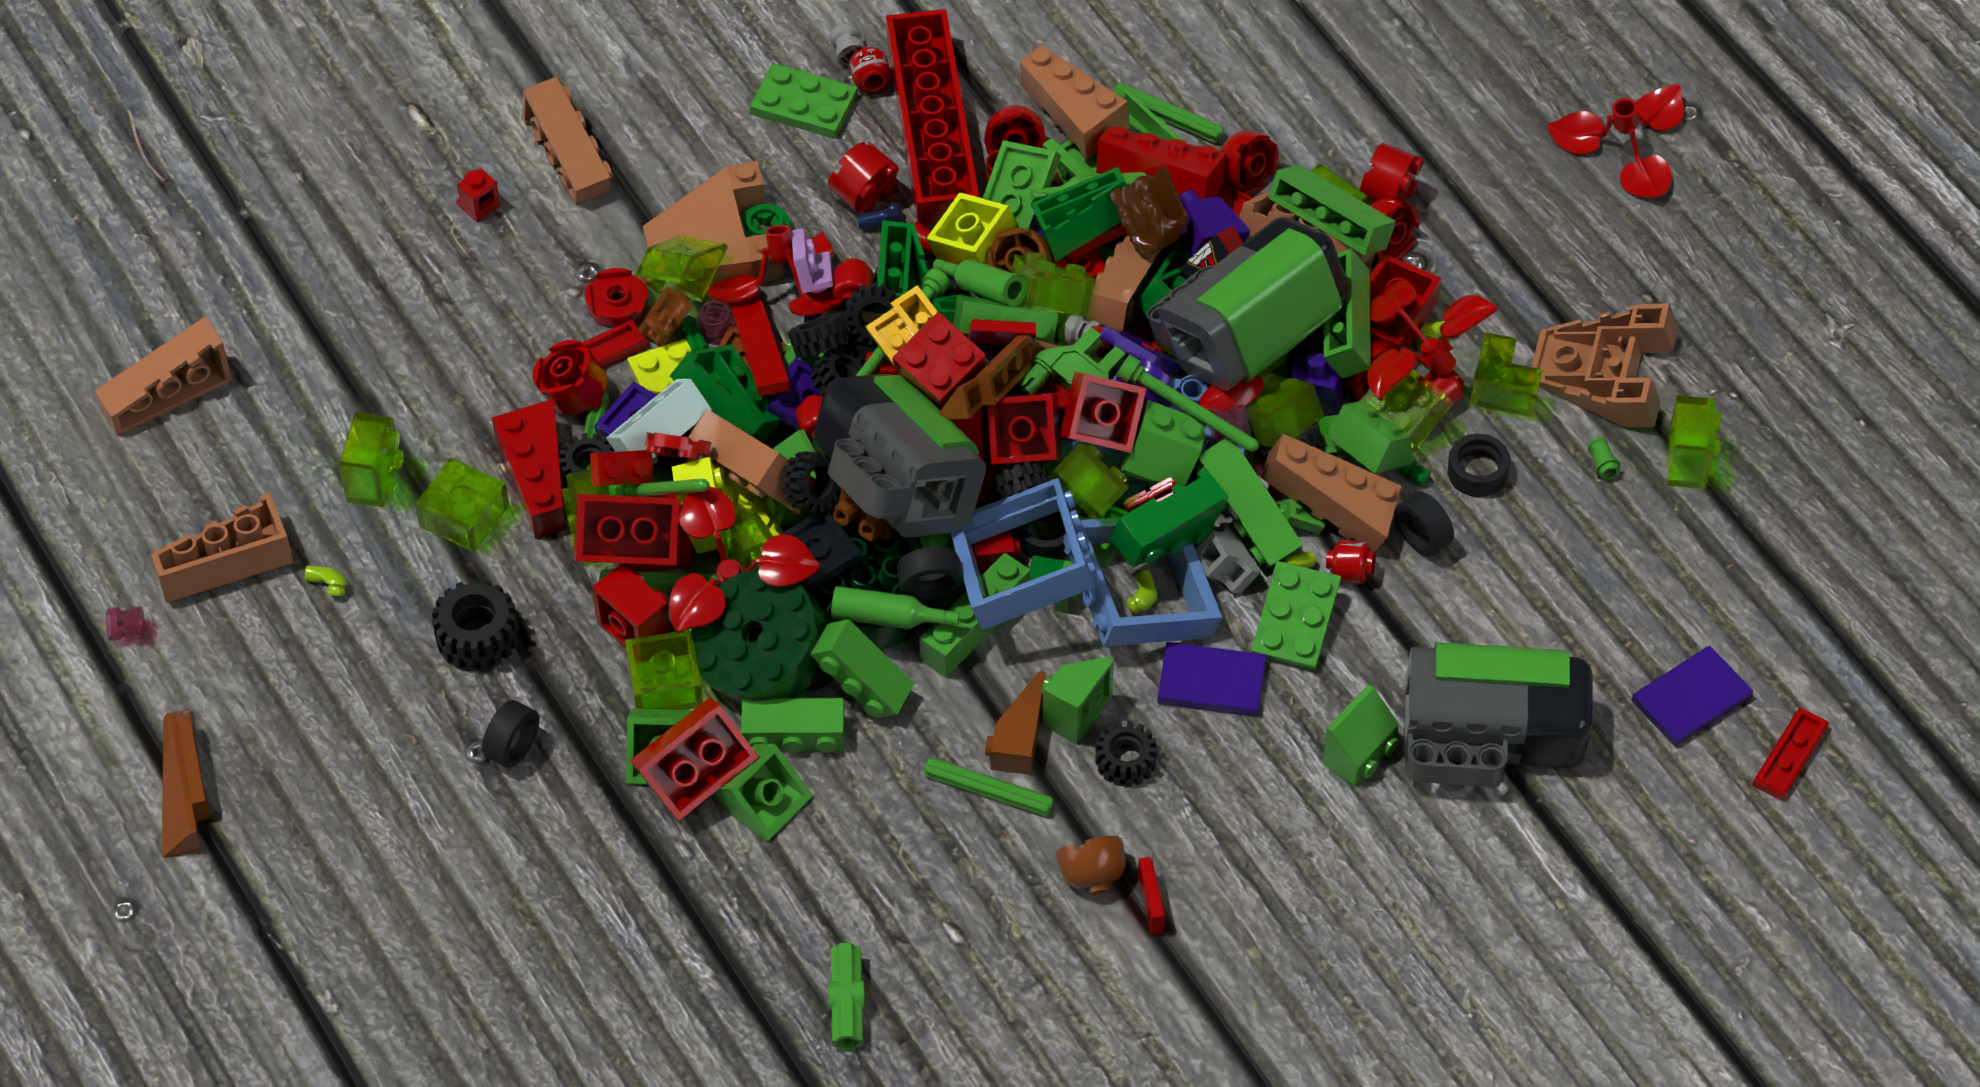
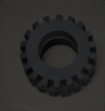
M470 580V584L466 585L460 582L456 584L455 589L449 587L445 590V597L437 599L436 607L432 611V623L439 653H443V658L448 663L453 661L454 667L459 669L462 666H466L467 671H474L475 667H481L483 671L489 669L488 665L494 664L496 667L502 664L501 658L508 659L512 655L511 649H516L518 644V621L512 597L508 592L504 593L501 586L497 584L492 587L491 582L486 580L482 584L478 583L477 580ZM476 620L490 622L486 627L479 630H465L461 628L465 624Z

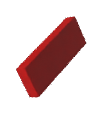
M1799 707L1754 778L1752 786L1783 801L1827 731L1830 722Z

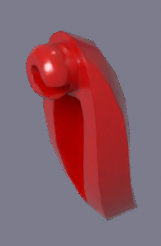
M1257 375L1248 383L1240 381L1229 391L1221 390L1212 385L1200 397L1199 405L1217 416L1235 413L1252 404L1260 396L1264 389V381Z

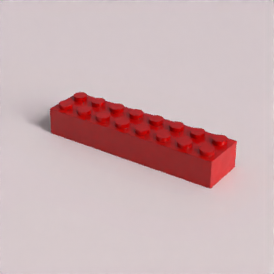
M946 9L886 15L887 45L916 220L925 226L936 225L959 192L979 198Z

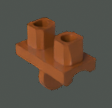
M667 286L637 331L651 338L658 347L667 345L693 306L690 303V297L679 289L673 291Z
M841 489L840 499L835 506L833 519L842 526L848 525L850 522L859 526L858 531L860 535L869 541L876 537L885 541L889 539L892 534L891 525L884 518L868 515Z

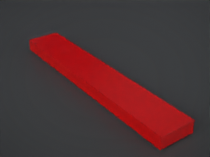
M759 291L756 296L744 301L728 303L758 396L790 391L789 379Z

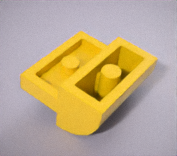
M918 285L891 302V310L866 326L870 336L893 366L892 357L937 313V310Z

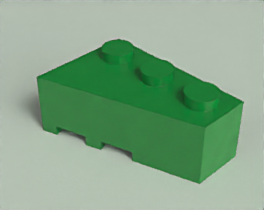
M1207 468L1197 472V480L1183 487L1181 483L1173 486L1171 488L1173 494L1160 502L1153 498L1119 518L1110 540L1132 568L1143 563L1151 564L1160 556L1170 552L1172 554L1178 553L1185 546L1192 543L1200 544L1209 536L1229 496Z

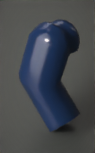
M891 203L883 210L859 214L857 219L860 229L864 230L882 227V220L901 222L904 215L900 205Z

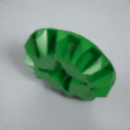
M773 204L755 205L745 211L741 217L746 237L765 234L768 228L765 227L761 230L760 224L767 225L771 223V227L776 225H787L790 227V219L786 211Z

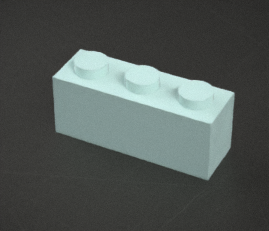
M676 379L607 436L606 439L615 452L646 450L647 446H644L646 432L682 436L686 431L694 429L706 409L710 411L712 409L691 379ZM652 453L653 465L658 461V455Z

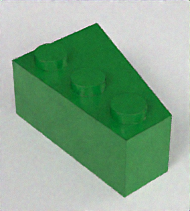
M1118 167L1030 203L1041 232L1047 240L1056 262L1121 222L1118 210L1110 199L1112 191L1118 188L1123 190V187L1127 186Z
M882 220L876 287H880L881 284L887 285V289L890 290L892 288L896 292L897 297L902 296L917 285L921 289L922 279L927 274L928 269L914 223ZM875 303L874 313L887 312L882 305Z
M1181 239L1169 251L1135 303L1143 311L1146 318L1147 311L1154 304L1188 279L1179 269L1190 259Z
M732 344L689 351L669 375L674 381L676 379H691L712 409L711 412L762 443L768 439L782 422L781 419L766 410L771 398L768 395L758 396L750 369Z

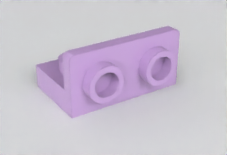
M804 228L791 231L793 261L802 294L807 292L819 293L832 287L833 274L830 252L816 254L813 239H806Z

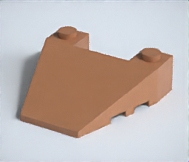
M758 161L726 166L643 225V232L655 278L695 281V277L713 278V282L739 275H749L758 278L763 257L762 248L768 247L766 234L745 237L739 215L740 212H745L755 205L765 204L764 184ZM769 257L763 283L783 280V263H775L773 258Z
M1670 303L1636 304L1629 306V311L1611 316L1610 312L1599 314L1600 319L1582 323L1580 319L1541 330L1528 377L1531 384L1622 427H1655L1661 403L1652 377L1636 378L1642 353H1673L1678 325Z

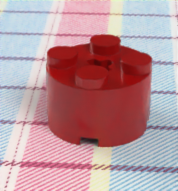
M861 142L852 147L840 159L838 163L842 166L838 174L832 171L828 180V188L855 212L864 214L872 212L876 206L875 202L881 197L887 199L893 195L898 187L894 181L899 168L871 142H868V145Z
M1381 143L1370 160L1372 166L1369 173L1365 172L1359 190V199L1370 205L1376 200L1384 198H1394L1407 202L1406 197L1412 199L1417 190L1418 181H1415L1414 178L1421 171L1424 158Z
M577 340L559 342L549 348L551 353L544 360L542 357L539 358L533 369V382L547 400L554 399L555 410L559 415L578 414L587 409L594 410L601 405L603 401L602 395L608 382L607 372L592 352L582 345L581 342Z

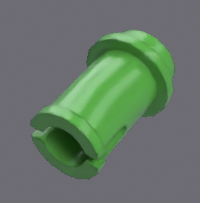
M1599 437L1590 441V445L1587 448L1596 464V474L1604 480L1615 478L1620 472L1619 468L1621 465L1619 460L1614 458L1607 439Z

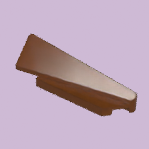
M1017 335L977 374V377L956 389L939 412V415L946 419H970L983 405H996L1034 367V357L1045 349L1034 347V339L1029 335Z
M190 709L167 713L163 718L162 856L165 858L202 850L197 821L210 819Z

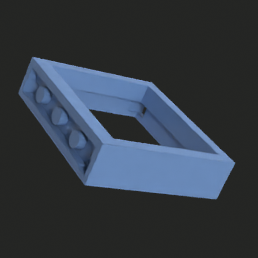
M1059 478L975 509L969 524L962 530L951 533L955 551L960 559L963 580L970 605L982 630L1095 588L1091 574L1096 573L1097 570L1091 554L1085 555V552L1089 551L1090 548L1084 532L1078 533V530L1083 528L1077 510H1071V508L1076 507L1072 492L1064 491ZM1060 511L1076 564L986 597L972 544Z
M1120 517L1081 520L1083 528L1078 530V533L1084 532L1090 548L1089 551L1085 552V555L1091 554L1097 570L1096 573L1091 574L1095 588L1083 592V601L1085 606L1089 607L1093 618L1094 630L1098 631L1104 647L1213 637L1222 619V615L1193 543L1185 546L1178 553L1172 554L1170 552L1167 554L1189 612L1120 618L1091 545L1113 543L1110 537ZM1066 534L1063 540L1065 545L1064 551L1069 555L1073 565L1076 562Z

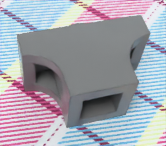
M1222 522L1195 549L1205 575L1208 578L1221 581L1232 593L1241 594L1261 573L1231 523Z

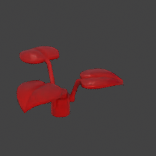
M1674 84L1659 88L1642 96L1636 102L1630 98L1617 100L1612 107L1613 115L1607 116V123L1604 128L1601 119L1589 111L1574 112L1547 124V130L1554 143L1565 152L1573 155H1588L1597 151L1600 147L1599 137H1605L1612 125L1620 133L1629 134L1636 162L1629 163L1623 167L1620 173V184L1632 196L1657 199L1664 196L1671 186V169L1669 164L1658 155H1650L1643 160L1641 159L1635 129L1638 123L1643 128L1649 125L1652 130L1658 132L1672 130L1677 127L1684 117L1680 84Z
M787 225L772 226L765 231L768 247L762 248L763 257L758 278L749 275H739L710 285L701 284L704 293L714 300L726 303L744 301L758 294L757 287L763 284L768 258L771 257L775 263L790 265L801 297L789 303L790 312L799 316H811L842 305L841 299H835L831 290L802 294L793 261L791 228ZM822 231L812 237L816 254L830 252L832 258L834 254L833 247L828 242L825 233Z
M1397 281L1388 285L1370 303V320L1373 323L1382 324L1390 321L1399 313L1423 343L1421 346L1422 352L1421 356L1407 348L1401 349L1400 352L1390 349L1378 356L1370 365L1367 374L1368 385L1373 394L1382 401L1390 389L1410 374L1417 361L1423 364L1426 369L1430 368L1436 376H1443L1451 372L1456 365V359L1450 352L1453 347L1449 343L1448 338H1455L1467 332L1498 311L1497 306L1478 295L1464 296L1448 307L1443 315L1445 323L1439 327L1442 341L1436 338L1427 340L1403 309L1415 300V288L1406 281Z
M710 486L705 492L688 493L680 507V525L687 535L696 539H705L713 534L721 563L716 570L717 580L710 579L707 582L700 574L691 573L676 582L669 602L673 627L677 633L715 622L723 614L726 602L725 595L718 586L735 575L754 570L759 564L761 565L758 574L762 582L772 587H786L800 583L814 575L820 569L818 561L798 538L781 534L768 539L762 546L763 558H755L746 570H743L738 561L727 558L719 531L730 529L735 524L736 513L732 501L723 492Z

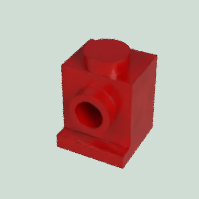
M482 168L469 171L462 181L457 184L459 199L456 201V204L476 222L500 206L497 181ZM483 197L486 201L479 205L478 199Z

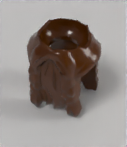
M1164 167L1155 171V177L1150 174L1137 177L1131 185L1128 183L1126 187L1124 186L1123 190L1118 188L1110 193L1111 202L1118 210L1121 224L1126 229L1131 243L1143 254L1152 255L1156 250H1162L1173 242L1189 236L1188 224L1190 216L1180 201V195L1176 192V186L1171 182L1169 172Z

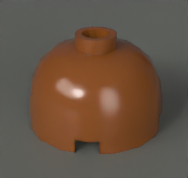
M1011 228L999 233L993 245L989 247L987 265L1022 276L1026 280L1027 290L1038 286L1048 276L1052 267V252L1047 240L1040 233L1030 228Z
M1118 836L1085 840V844L1076 848L1073 843L1055 852L1058 867L1063 878L1070 886L1076 889H1088L1089 895L1109 891L1108 884L1120 878L1126 865L1122 837L1119 838Z

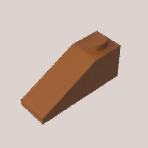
M1039 671L996 722L994 736H987L985 756H991V770L1031 775L1042 714L1043 693H1041V688L1046 679V672Z

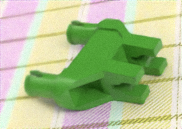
M1090 327L1074 345L1054 347L1039 352L1034 357V367L1016 386L1023 394L1027 391L1026 395H1035L1049 378H1054L1070 391L1075 371L1112 380L1124 363L1125 359L1123 358L1126 354L1115 346L1099 364L1090 357L1102 345V341L1099 340L1101 334Z

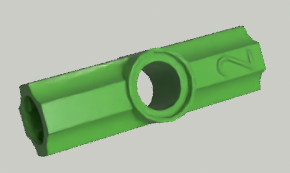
M839 943L831 948V981H829V1013H832L831 1037L833 1047L839 1048L842 1051H853L863 1046L862 1012H865L864 980H861L862 953L861 947L855 946L852 943Z

